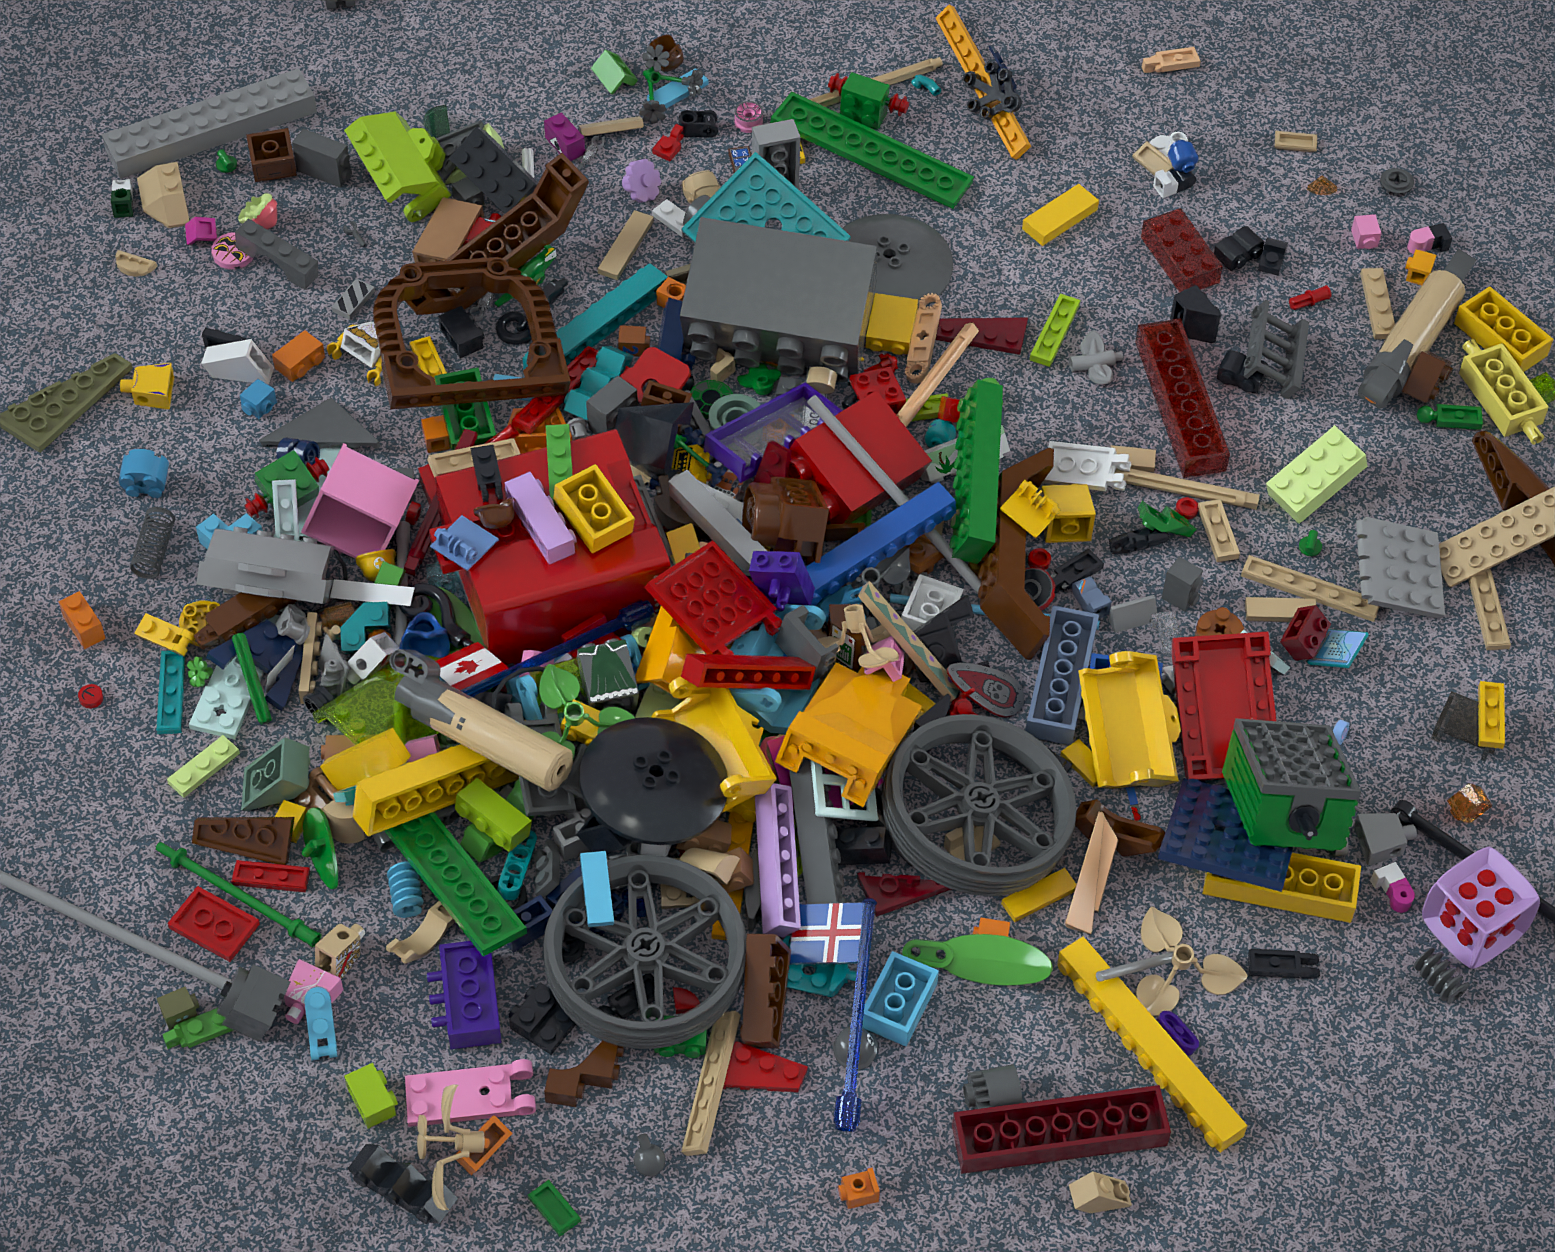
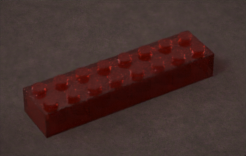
M1181 318L1139 324L1135 343L1182 477L1187 478L1226 472L1230 453Z

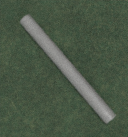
M1173 952L1098 971L1096 978L1101 982L1171 963Z

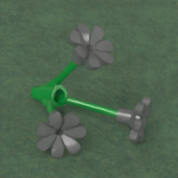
M657 45L655 50L652 46H648L647 53L642 55L643 60L647 61L645 66L648 70L643 71V76L648 83L650 101L644 102V108L640 109L639 115L643 116L642 119L645 122L651 119L652 124L658 123V118L660 120L666 118L664 113L666 111L665 105L659 104V101L654 100V83H658L660 80L680 82L682 85L688 86L689 95L693 97L696 94L700 95L702 92L700 87L703 84V79H701L703 77L702 71L693 70L691 76L683 78L661 75L659 73L661 66L667 67L669 65V61L666 60L669 57V53L667 51L662 53V45Z

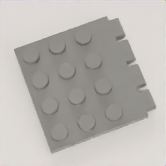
M1370 517L1357 520L1356 532L1357 538H1360L1357 540L1358 558L1362 559L1359 560L1360 579L1363 580L1360 582L1361 597L1367 599L1368 604L1437 619L1444 617L1445 607L1438 533Z

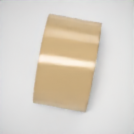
M811 367L806 383L819 393L830 394L835 390L837 373L825 367Z

